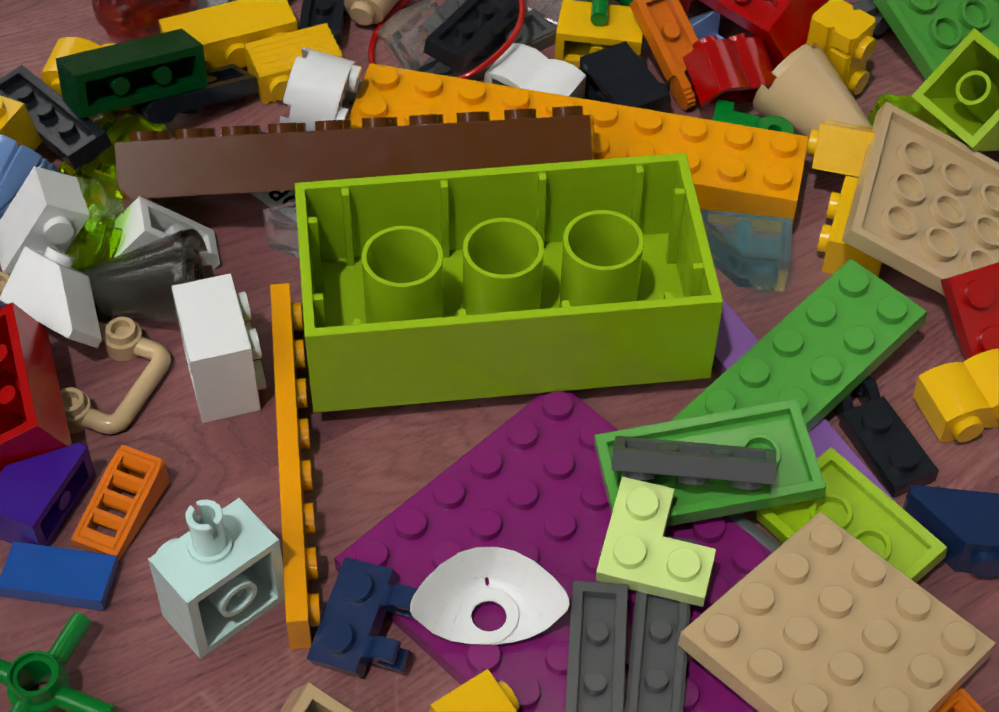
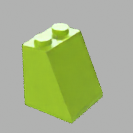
M973 28L911 97L974 151H999V47Z

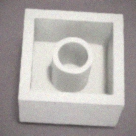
M231 273L171 286L183 348L202 423L261 410L258 390L266 389V381L261 361L255 360L262 358L257 331L255 328H251L250 323H244L252 320L246 292L236 293Z

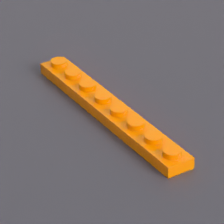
M290 283L270 284L286 625L290 650L311 648V627L319 626L321 611L319 593L309 594L308 580L318 579L316 547L306 548V535L316 534L314 504L304 503L303 491H313L311 460H301V449L311 448L308 418L299 419V409L308 408L306 378L297 379L296 369H306L303 339L295 340L294 331H303L301 302H292Z

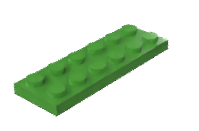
M849 259L671 421L797 398L809 432L926 322L927 311L856 261Z

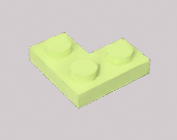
M622 477L598 563L596 581L627 584L628 589L703 607L716 549L664 537L674 499V488Z

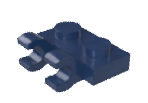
M345 557L306 659L316 666L363 678L368 663L403 673L410 651L400 648V641L378 635L387 612L416 620L410 612V604L418 589L397 584L400 576L391 568Z

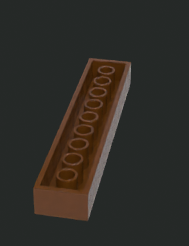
M583 106L552 107V117L537 118L536 109L531 108L504 110L505 120L491 121L490 112L480 111L456 113V123H444L443 114L409 116V125L398 126L397 117L362 118V128L352 129L351 120L315 121V131H306V122L268 124L269 134H261L260 125L221 127L222 136L216 137L215 128L176 129V139H171L170 131L129 132L130 142L114 143L119 200L137 199L139 196L143 198L286 191L295 190L294 183L596 160L594 115H583Z

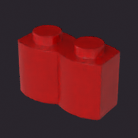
M746 33L736 34L728 39H718L716 35L704 37L696 41L692 45L693 50L683 57L699 102L704 107L716 106L717 99L735 102V104L752 102L762 84L769 90L776 79L771 73L774 67L763 39L760 37H748Z

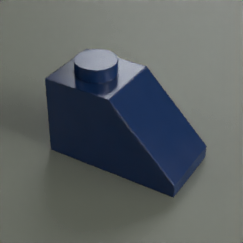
M910 484L903 509L947 546L946 557L943 561L956 572L973 573L983 578L999 576V494Z

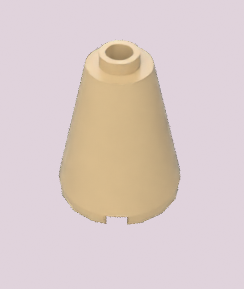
M814 42L812 47L808 43L804 44L787 56L771 72L776 79L769 90L762 84L753 100V108L761 115L785 118L792 124L794 134L810 137L811 130H819L820 123L825 119L873 127L822 48Z

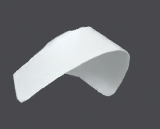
M475 547L459 552L440 564L423 581L414 594L410 604V612L413 618L431 633L449 641L466 644L498 645L529 639L547 630L567 612L570 603L565 589L534 560L516 551L500 547ZM486 577H488L489 579L488 586L485 584ZM495 602L505 610L507 615L506 622L497 630L483 631L473 623L471 618L472 611L480 603Z

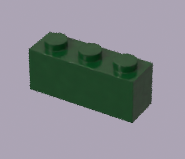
M182 28L56 58L62 100L81 118L208 87L203 44Z

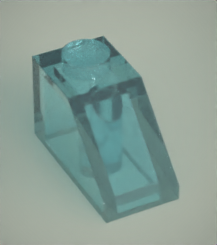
M700 209L713 263L716 268L737 287L785 291L791 261L793 219Z

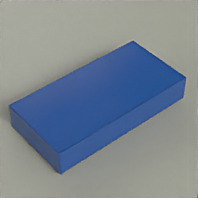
M13 541L0 576V596L104 611L119 568L118 559L115 555Z

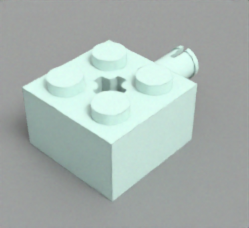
M240 498L224 508H221L218 503L212 500H199L196 502L199 512L198 517L192 505L189 506L185 516L190 531L180 538L167 541L158 549L156 554L148 558L163 617L200 659L285 600L284 569L279 539Z

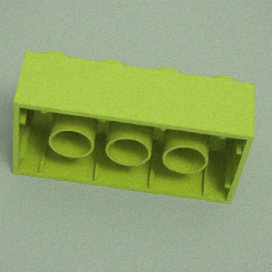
M686 153L294 183L304 333L313 413L711 378L723 298Z

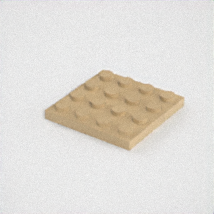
M886 101L876 113L872 128L875 136L865 153L842 241L945 296L941 284L942 279L999 262V163L978 151H974L971 147Z
M821 512L680 633L678 646L759 712H935L991 656L996 642Z

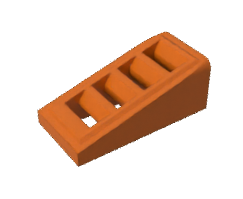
M121 445L106 468L71 537L72 545L94 553L115 555L119 562L170 483L165 461L132 447ZM123 489L136 495L133 499L120 494V491ZM109 508H113L126 513V515L122 518L107 511ZM98 525H102L117 531L115 537H111L95 529Z

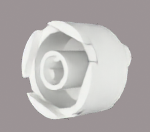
M303 47L301 49L302 57L297 56L283 99V104H287V107L291 108L289 118L280 116L279 123L306 122V131H315V121L347 120L349 104H354L363 81L360 80L362 67L357 66L356 61Z

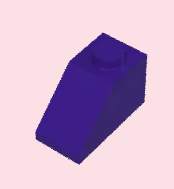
M81 443L72 444L6 465L0 473V540L13 544V541L44 546L50 545L96 476L88 446Z

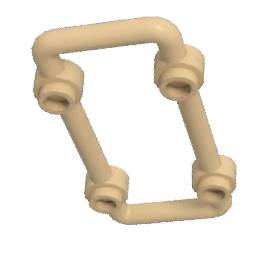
M1 271L0 295L10 277ZM117 317L108 324L98 321L102 338L101 342L104 343L108 356L114 360L129 361L140 356L151 361L114 413L110 415L93 409L87 394L79 389L68 387L60 390L69 433H78L86 428L104 434H116L125 430L168 371L171 364V354L167 348L158 342L144 338L140 326L132 319Z

